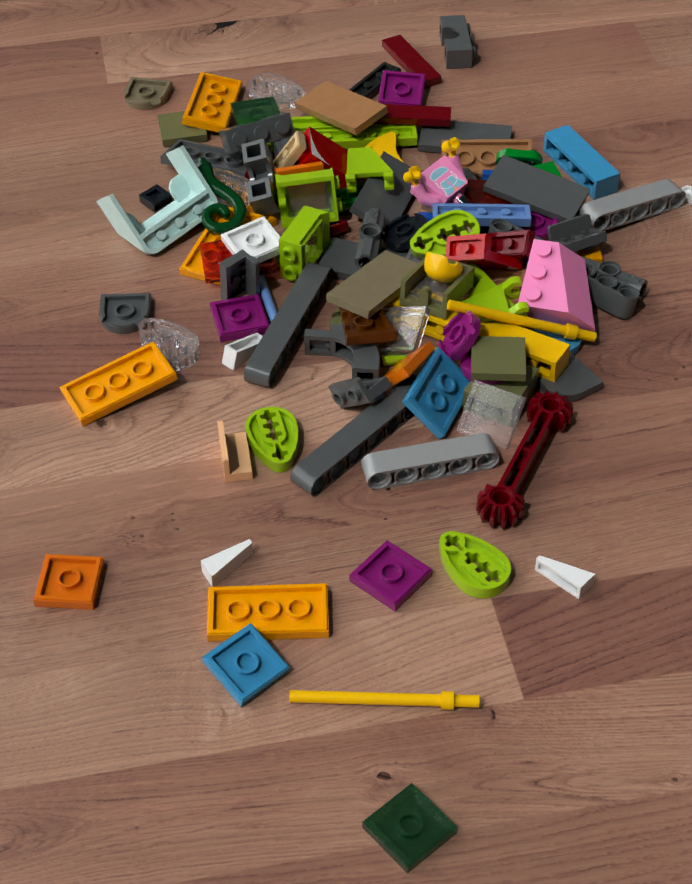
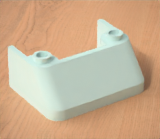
M184 145L166 153L178 172V175L172 178L169 183V191L174 201L140 224L134 215L125 213L114 194L96 201L115 231L145 254L152 255L160 252L202 222V213L206 207L218 203L215 194Z

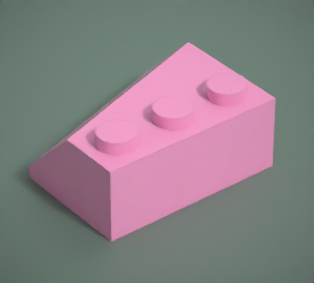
M534 239L518 303H528L529 312L523 313H527V316L562 325H566V323L578 325L580 329L595 331L585 259L559 242Z

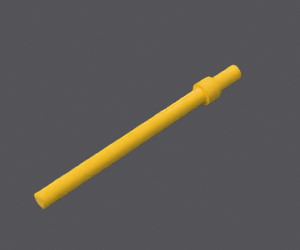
M450 299L447 303V310L467 314V311H471L478 317L563 335V338L569 340L577 338L595 342L597 337L596 332L580 329L578 325L557 324Z
M290 690L289 700L290 703L441 707V710H454V707L479 708L480 696L454 694V691H441V694Z

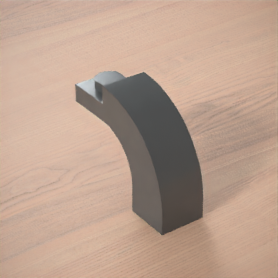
M332 323L331 330L305 329V355L341 358L351 365L352 378L360 377L362 382L379 378L380 357L375 343L346 346L343 326L341 324Z

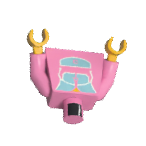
M453 137L449 141L447 140L442 143L441 148L443 152L449 153L448 157L444 155L422 173L418 166H412L408 172L404 173V181L412 183L410 193L417 198L421 205L432 208L433 203H471L464 196L468 180L464 174L459 154L455 152L460 147L458 138Z

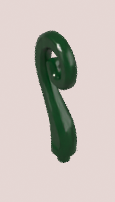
M199 158L196 166L213 193L227 201L234 209L232 219L219 223L212 220V217L220 214L224 219H229L231 215L230 209L220 203L209 205L202 213L204 227L213 234L221 235L242 226L247 215L243 199L237 192L215 177L213 166L206 158Z

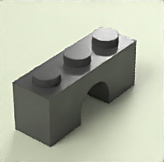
M465 15L440 16L439 36L441 46H444L446 69L472 68V59H476V48L473 46V35H470V23H466Z
M282 112L261 118L262 120L219 130L224 152L232 154L242 151L241 144L263 138L266 143L293 136L295 131L290 113Z
M264 138L241 144L243 162L250 178V182H247L246 186L251 208L254 213L264 216L280 212L272 154Z

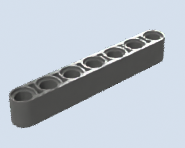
M494 219L490 223L488 233L520 231L524 229L504 219ZM535 236V239L543 240V239H541V238ZM523 257L522 266L524 268H527L529 257ZM585 262L591 303L616 317L623 319L631 318L640 295L639 291L633 286Z
M308 262L248 360L244 371V380L246 382L269 388L273 386L332 283L334 273L332 267Z
M413 373L410 377L385 393L383 398L370 405L300 461L291 473V481L310 495H319L357 464L365 455L369 454L415 415L402 401L418 375Z

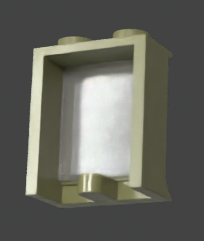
M424 257L401 280L400 305L446 320L449 312L447 310L448 300L459 301L469 289H473L475 267L459 262L463 266L462 275L453 282L439 283L433 281L424 270ZM448 259L449 263H456V261Z

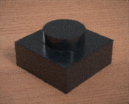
M157 184L139 194L140 202L154 212L173 202L172 195Z

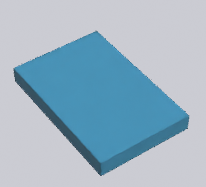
M438 347L434 349L435 351L427 359L402 403L440 439L446 435L462 407L463 390L470 380L463 375L461 369Z

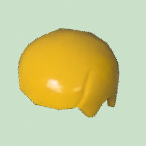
M430 252L425 253L424 270L433 281L449 283L462 275L463 266L458 261L455 264L449 263L446 256Z

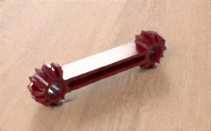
M546 390L545 394L537 392L534 398H530L527 418L531 424L497 486L486 484L484 490H480L477 496L476 511L480 515L482 523L489 522L491 528L495 525H500L504 529L506 524L514 527L517 520H521L524 513L525 500L524 496L520 495L529 475L551 433L555 430L563 433L564 429L572 421L573 407L572 403L568 401L567 396H560L558 391L553 394Z

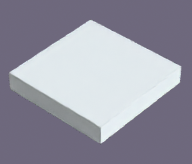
M264 216L221 234L222 242L232 255L243 249L249 255L254 256L259 263L279 255L280 235Z

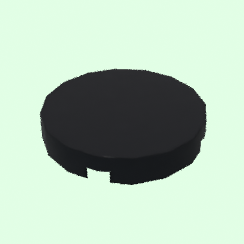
M414 213L415 216L409 217L407 214L392 220L385 227V233L382 234L386 247L392 251L409 249L411 238L427 223L425 216Z

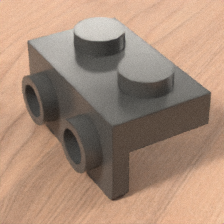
M583 214L547 227L549 241L559 242L576 254H578V250L594 249L598 247L599 243L607 241L606 231L592 228L589 214Z
M242 249L219 263L221 300L238 298L245 294H259L260 297V264L254 256L249 255Z
M387 376L363 382L360 377L332 383L328 387L332 393L333 400L342 409L370 402L374 403L385 396L384 391L392 385Z

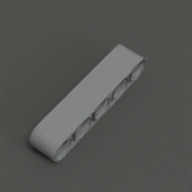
M664 179L589 201L580 208L579 216L589 214L592 228L605 231L677 209L685 202L686 193L672 180Z
M479 433L372 452L362 458L361 466L368 487L376 490L484 471L495 467L500 459L491 436L486 433Z

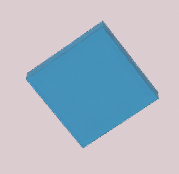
M251 623L202 657L203 664L240 707L286 675L290 669Z

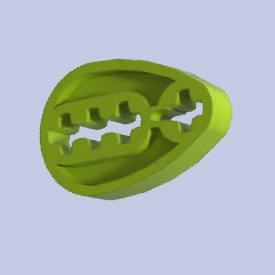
M451 210L438 215L424 224L411 238V253L420 259L425 257L426 252L445 256L447 241L441 238L442 234H445L446 237L455 236L452 232L454 230H457L460 235L480 234L479 223L472 214L463 210ZM468 226L472 229V232L468 233L464 230V227ZM422 242L425 245V249L418 247V243Z
M264 407L254 411L245 423L247 442L250 449L265 466L274 472L282 473L290 470L297 457L299 448L296 418L291 412L280 407ZM267 419H270L273 431H275L276 440L274 441L270 436ZM277 453L280 454L283 460H279Z
M448 531L441 535L439 540L441 562L451 580L464 593L476 598H491L501 594L508 587L511 564L503 552L490 543L469 534Z

